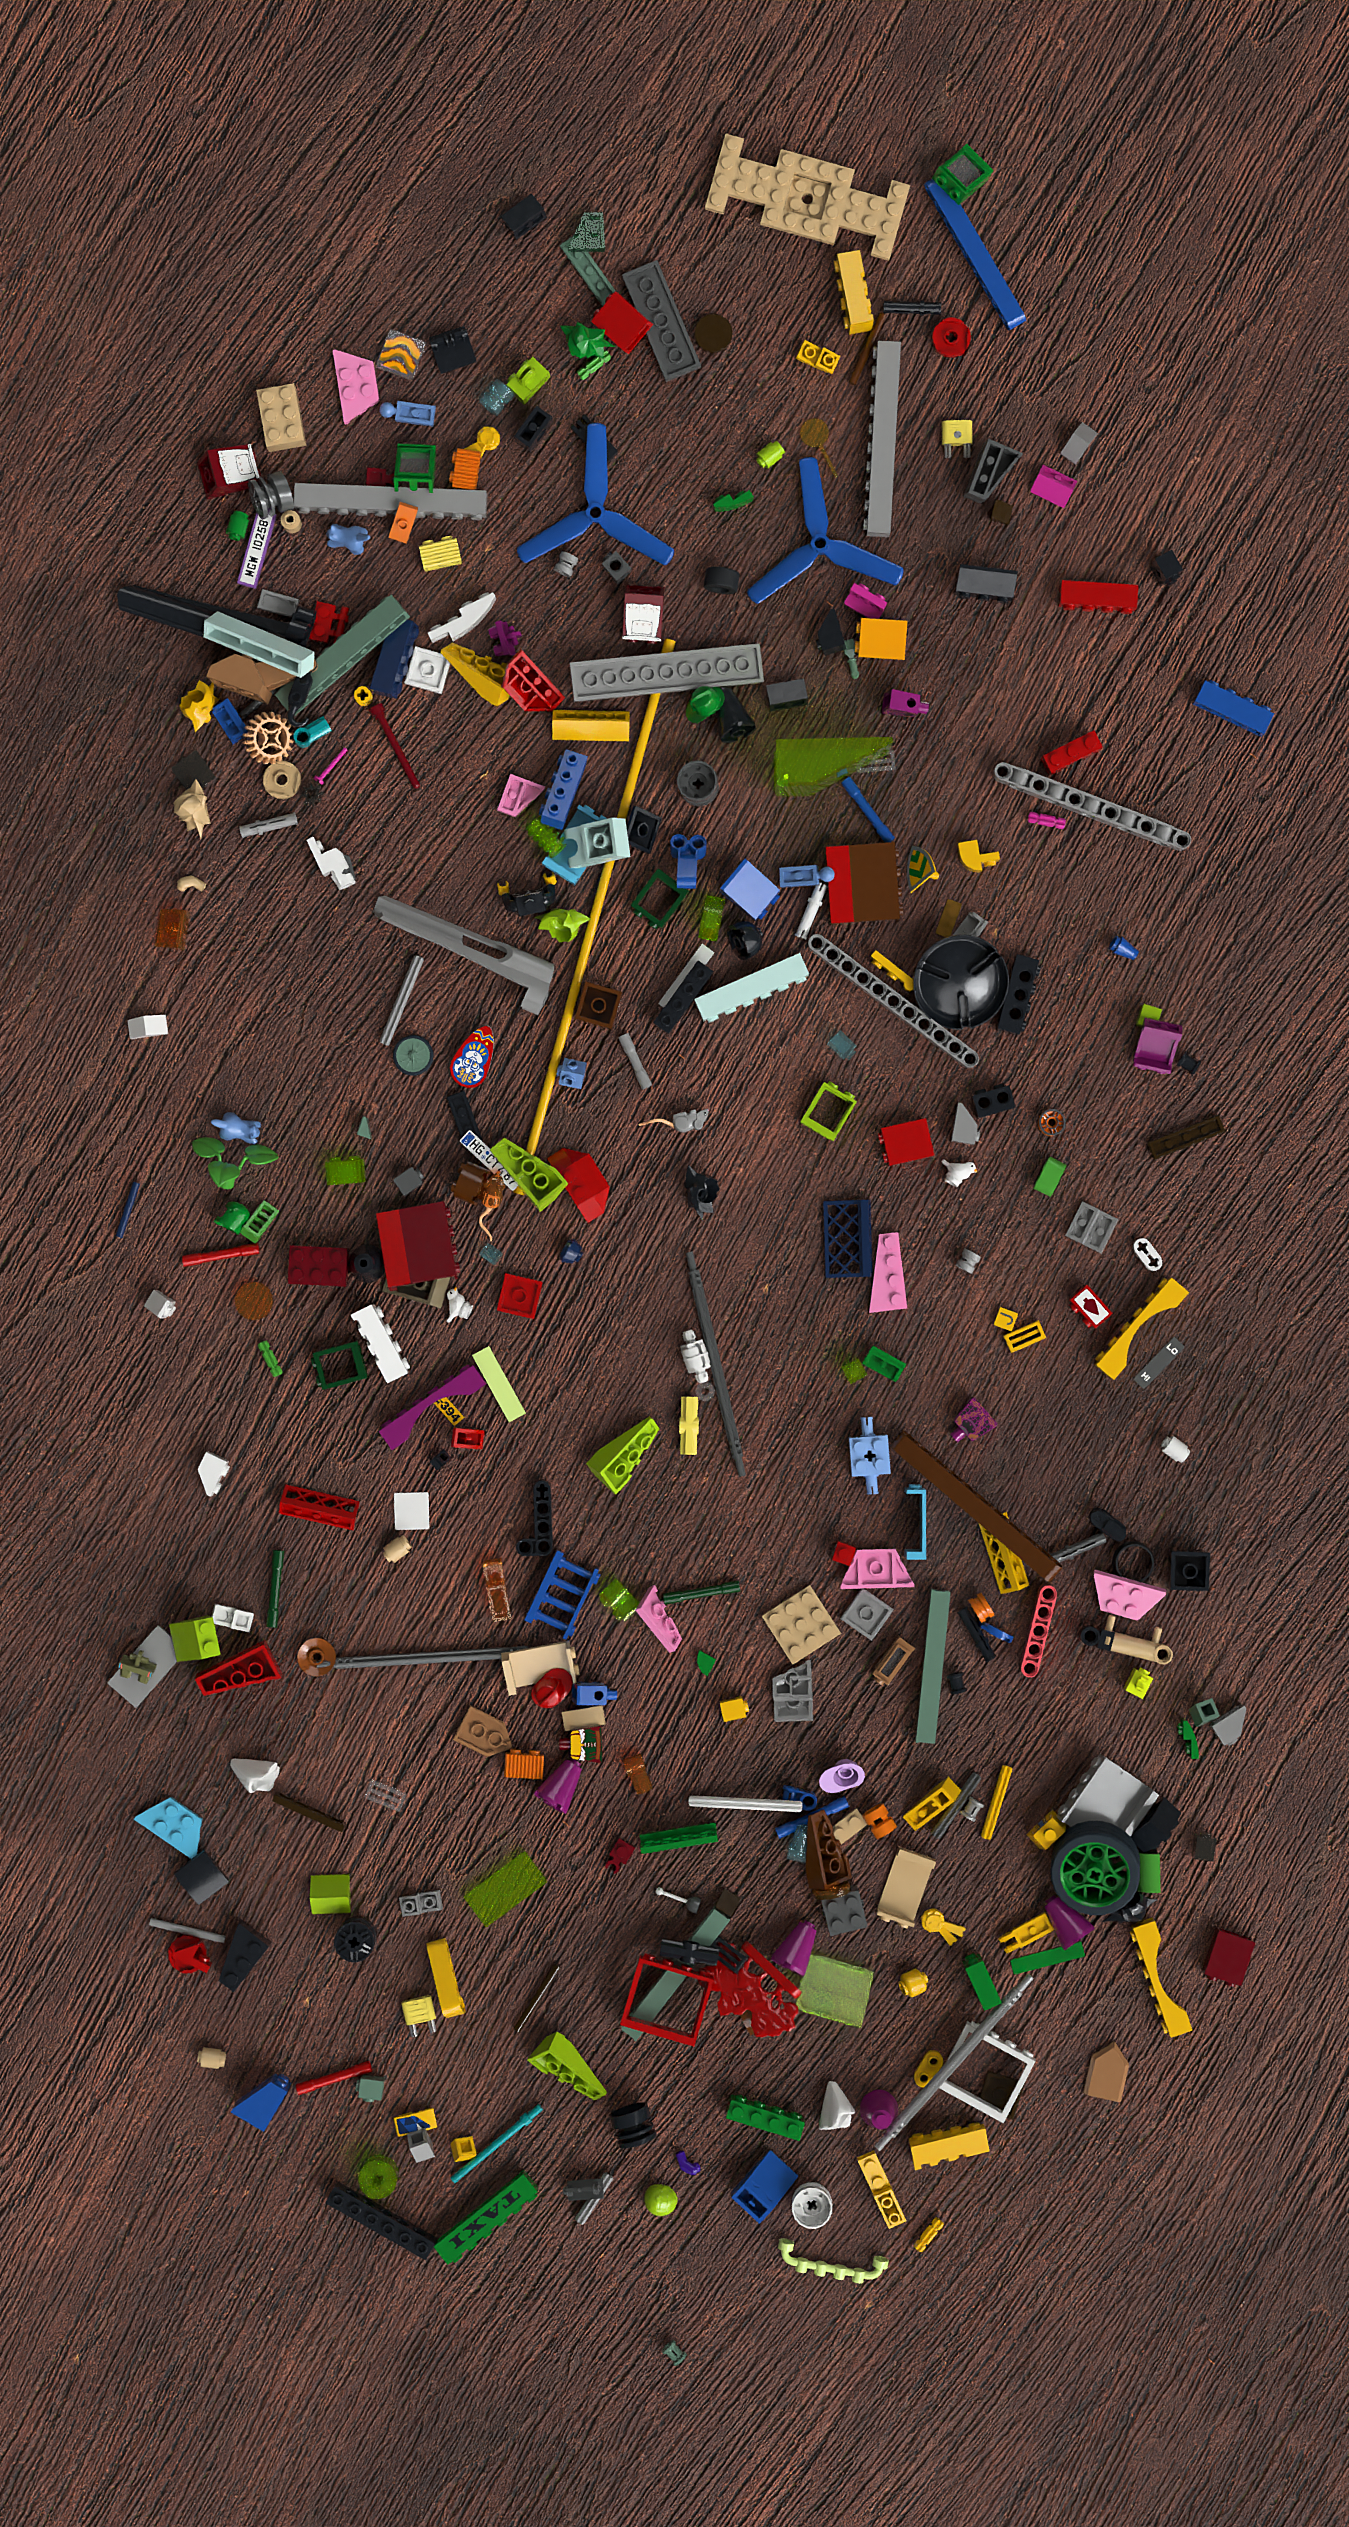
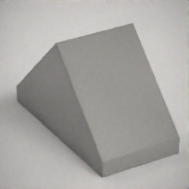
M1082 422L1072 434L1060 455L1076 465L1098 433Z

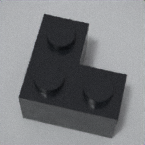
M1163 1798L1152 1807L1148 1816L1139 1823L1130 1837L1144 1853L1150 1849L1155 1850L1162 1841L1166 1842L1172 1836L1171 1830L1179 1824L1178 1818L1181 1812L1166 1798Z

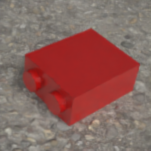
M615 291L606 298L604 306L595 311L591 322L599 329H605L604 334L624 352L630 354L653 326V323L621 294Z
M926 1118L880 1129L881 1133H878L879 1143L883 1144L885 1149L882 1152L884 1163H888V1166L935 1156Z

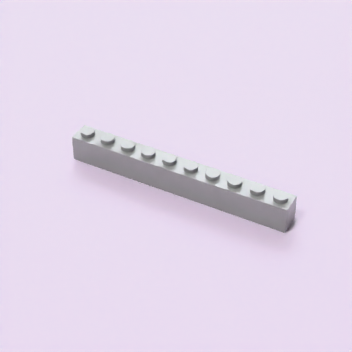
M878 341L877 347H873V359H876V366H872V378H875V385H871V397H874V404H870L869 416H873V423H869L868 435H872V442H868L867 454H871V461H867L866 473H870V479L866 480L865 492H869L868 500L865 499L864 511H868L867 519L864 518L863 530H867L866 536L890 537L901 342Z
M295 483L294 508L303 514H308L310 511H318L319 514L337 512L338 515H348V512H352L359 516H367V513H375V516L385 517L386 514H394L395 516L399 502L418 507L415 518H425V515L432 516L435 519L452 516L451 518L455 520H461L463 517H471V520L487 518V491L433 489V493H429V488H417L416 491H412L408 487H399V491L395 492L394 487L308 483Z

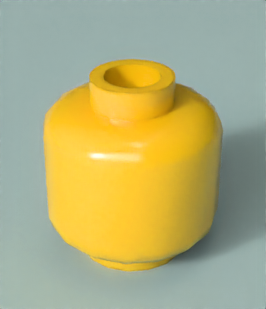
M912 1969L901 1975L898 1984L902 1993L912 1998L926 1991L928 1978L924 1972Z

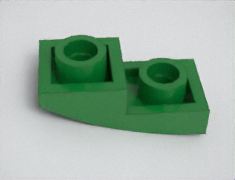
M750 490L747 492L741 491L734 497V500L730 494L726 496L721 495L714 500L713 510L715 512L737 509L752 502L754 496Z
M1181 1718V1723L1177 1725V1731L1183 1740H1188L1185 1743L1186 1754H1189L1191 1759H1199L1195 1734L1185 1718Z

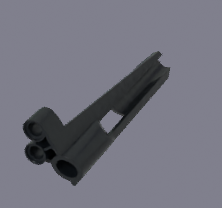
M136 585L119 589L117 594L119 610L204 637V620L218 611L297 645L306 647V642L311 635L317 614L315 610L298 605L296 612L292 614L289 624Z

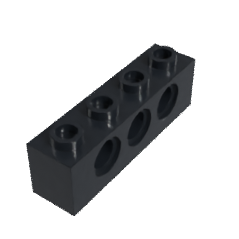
M1018 954L1015 956L1009 978L1008 993L1001 1008L996 1030L1017 1036L1020 1035V1032H1024L1027 1021H1024L1025 1013L1029 1014L1032 1004L1029 1002L1030 995H1034L1036 989L1034 979L1035 976H1039L1041 965H1038V959ZM1021 972H1026L1029 975L1028 982L1020 980L1019 975ZM1018 990L1024 993L1022 1001L1017 1000L1014 996ZM1011 1009L1019 1011L1020 1016L1018 1019L1010 1017Z
M698 960L657 1016L653 1025L667 1035H670L714 971Z

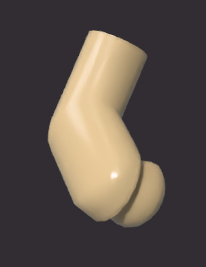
M192 875L182 877L177 881V889L179 891H185L188 887L193 886L202 892L206 886L205 882Z

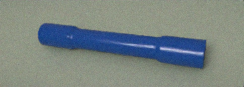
M848 777L841 782L850 797L855 800L874 826L883 842L889 843L893 841L895 837L869 805L852 778Z
M845 1796L816 1811L776 1827L775 1830L779 1839L808 1825V1815L825 1810L828 1816L848 1808L849 1804Z

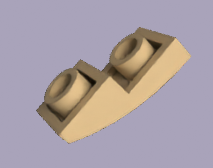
M602 1705L562 1712L565 1731L606 1724Z

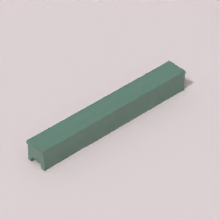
M930 1588L915 1731L916 1743L935 1744L951 1593L947 1590Z
M714 1906L688 1940L698 1942L700 1945L711 1946L729 1923L730 1916ZM676 1958L672 1959L674 1965L681 1966V1964H686L694 1968V1966L697 1964V1962L695 1964L682 1962ZM664 1970L629 2016L651 2022L687 1976ZM625 2026L621 2028L635 2042L643 2033L642 2031Z

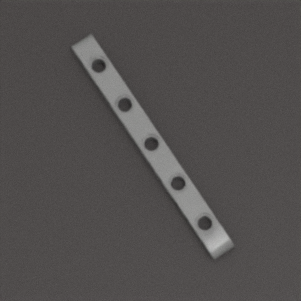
M1004 762L999 763L993 770V777L996 781L1008 785L1015 790L1156 844L1182 851L1191 843V836L1187 832L1177 829L1172 825L1029 770ZM999 768L1006 769L1007 776H999L997 770ZM1040 782L1043 785V789L1040 791L1035 790L1033 783ZM1072 795L1076 796L1079 800L1078 804L1070 803L1069 797ZM1106 809L1113 810V818L1106 817ZM1142 823L1149 824V832L1142 831ZM1177 837L1185 838L1186 844L1180 846L1177 843Z

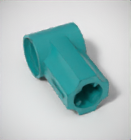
M324 716L307 726L298 728L294 732V740L298 747L306 748L312 742L330 733L332 730ZM300 734H306L308 736V739L305 742H300L297 740Z

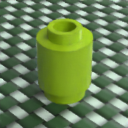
M777 441L770 442L756 453L758 457L756 461L760 467L769 469L782 458L785 451Z

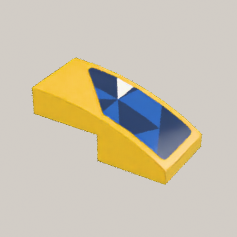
M433 2108L393 2117L398 2137L426 2128V2130L437 2128Z

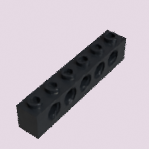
M336 2181L325 2203L424 2260L427 2259L436 2243L437 2237L339 2181Z

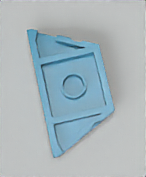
M169 1797L135 1816V1821L192 1859L197 1855L202 1817L174 1798Z

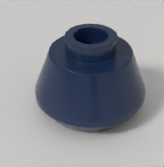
M569 1239L559 1256L561 1262L573 1264L576 1261L578 1263L583 1255V1252H581L582 1247L575 1239Z

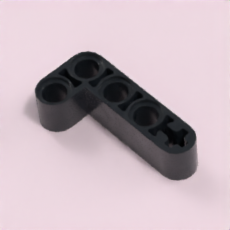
M539 1480L534 1485L535 1537L522 1538L518 1541L516 1550L521 1556H545L553 1549L551 1484L547 1480ZM541 1484L548 1488L544 1492V1497L548 1496V1500H537V1497H541V1491L537 1490V1487H540ZM546 1503L548 1511L546 1513L539 1512L538 1504ZM546 1522L549 1525V1530L541 1532L538 1528L539 1523ZM542 1541L548 1542L549 1550L541 1551L539 1543ZM520 1543H529L530 1550L528 1552L521 1551Z

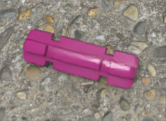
M1030 812L1028 815V822L1030 823L1038 822L1040 825L1056 826L1058 829L1065 827L1066 819L1058 817L1057 819L1055 816L1046 814L1038 815L1036 812Z

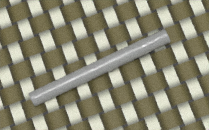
M151 1918L149 1923L150 1926L224 1943L226 1938L224 1935Z

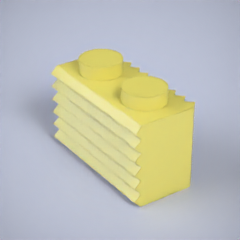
M452 536L443 537L441 541L435 543L433 540L424 541L423 545L419 546L425 572L462 564L457 539L452 538Z

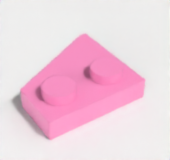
M510 774L497 811L513 817L518 816L545 790V786Z

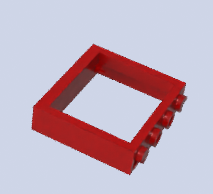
M644 1953V1955H639L620 2025L695 2047L714 1976L706 1970L700 1969V1972L692 1970L693 1967L686 1964H681V1966L674 1965V1962L669 1959L661 1961L655 1959V1956ZM643 1963L706 1981L691 2033L629 2016Z

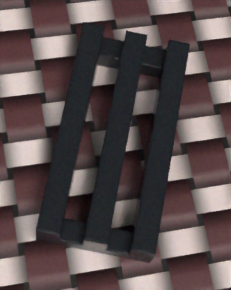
M719 1936L711 1944V1947L719 1948V1952L737 1966L734 1968L720 1956H718V1961L735 1974H738L748 1958ZM719 1941L721 1944H723L725 1947H727L729 1950H731L733 1953L741 1958V1961L739 1962L733 1956H731L729 1953H727L725 1950L717 1945V1942Z

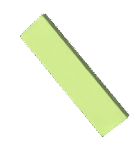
M490 1346L472 1355L508 1422L526 1414Z

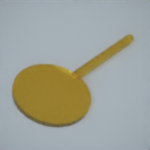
M820 419L807 420L800 430L802 441L810 447H820L834 477L837 478L838 475L823 447L829 436L828 426Z

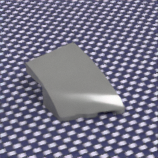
M807 1660L804 1664L773 1678L775 1722L813 1721L811 1660Z

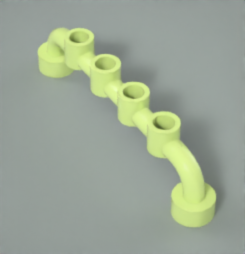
M781 2238L778 2243V2249L781 2250L783 2260L787 2264L796 2266L795 2270L800 2273H806L807 2268L814 2269V2274L817 2276H825L826 2272L833 2273V2278L844 2280L846 2275L852 2276V2281L855 2283H863L864 2279L879 2277L883 2269L888 2268L889 2259L883 2256H874L872 2265L875 2267V2270L871 2272L865 2271L862 2268H847L841 2264L831 2265L824 2261H809L803 2257L793 2258L789 2255V2252L793 2251L794 2241Z

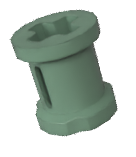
M671 2340L662 2349V2353L666 2354L673 2361L674 2366L679 2365L687 2356V2353L682 2352L676 2345L675 2340Z

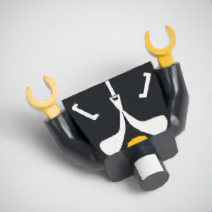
M552 872L550 877H547L546 873L543 874L546 887L514 894L509 893V883L505 881L506 886H500L497 883L498 894L502 897L505 909L508 912H514L518 916L546 911L556 900L555 884L557 881L554 872Z

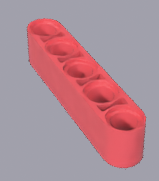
M1050 1584L1041 1585L1037 1592L1020 1661V1671L1026 1677H1034L1039 1670L1057 1597L1056 1589ZM1046 1588L1052 1590V1595L1049 1598L1043 1597V1591ZM1041 1607H1046L1048 1610L1047 1615L1044 1617L1038 1615V1610ZM1036 1626L1043 1627L1041 1635H1034L1033 1630ZM1033 1644L1038 1645V1652L1030 1654L1029 1647ZM1027 1663L1034 1665V1669L1030 1673L1024 1671Z

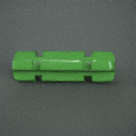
M604 350V358L594 357L585 364L584 368L581 367L577 371L578 376L585 380L589 373L592 374L604 362H608L611 359V355L607 350Z
M268 1341L259 1343L258 1347L263 1352L262 1356L268 1368H271L272 1376L276 1377L282 1374L273 1351L269 1349Z

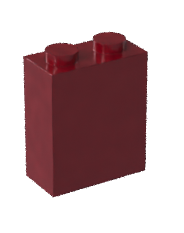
M1216 1927L1202 1972L1210 1980L1217 1981V1979L1224 1981V1984L1235 1987V1985L1242 1986L1256 1942L1251 1938Z

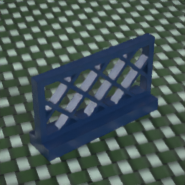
M871 1200L823 1201L826 1278L873 1277ZM850 1204H858V1213L852 1218L845 1210ZM828 1205H836L841 1211L833 1218L828 1213ZM843 1212L851 1219L844 1228L836 1221ZM833 1222L842 1229L835 1237L829 1233V1227ZM852 1222L858 1226V1232L854 1237L845 1230ZM843 1231L851 1238L845 1246L836 1240ZM834 1241L842 1248L836 1256L829 1252V1246ZM853 1241L859 1245V1251L854 1256L846 1249ZM843 1251L852 1257L845 1266L837 1259ZM853 1260L860 1265V1273H852L847 1269ZM834 1261L843 1267L838 1274H830V1265ZM844 1270L848 1272L846 1274H841Z

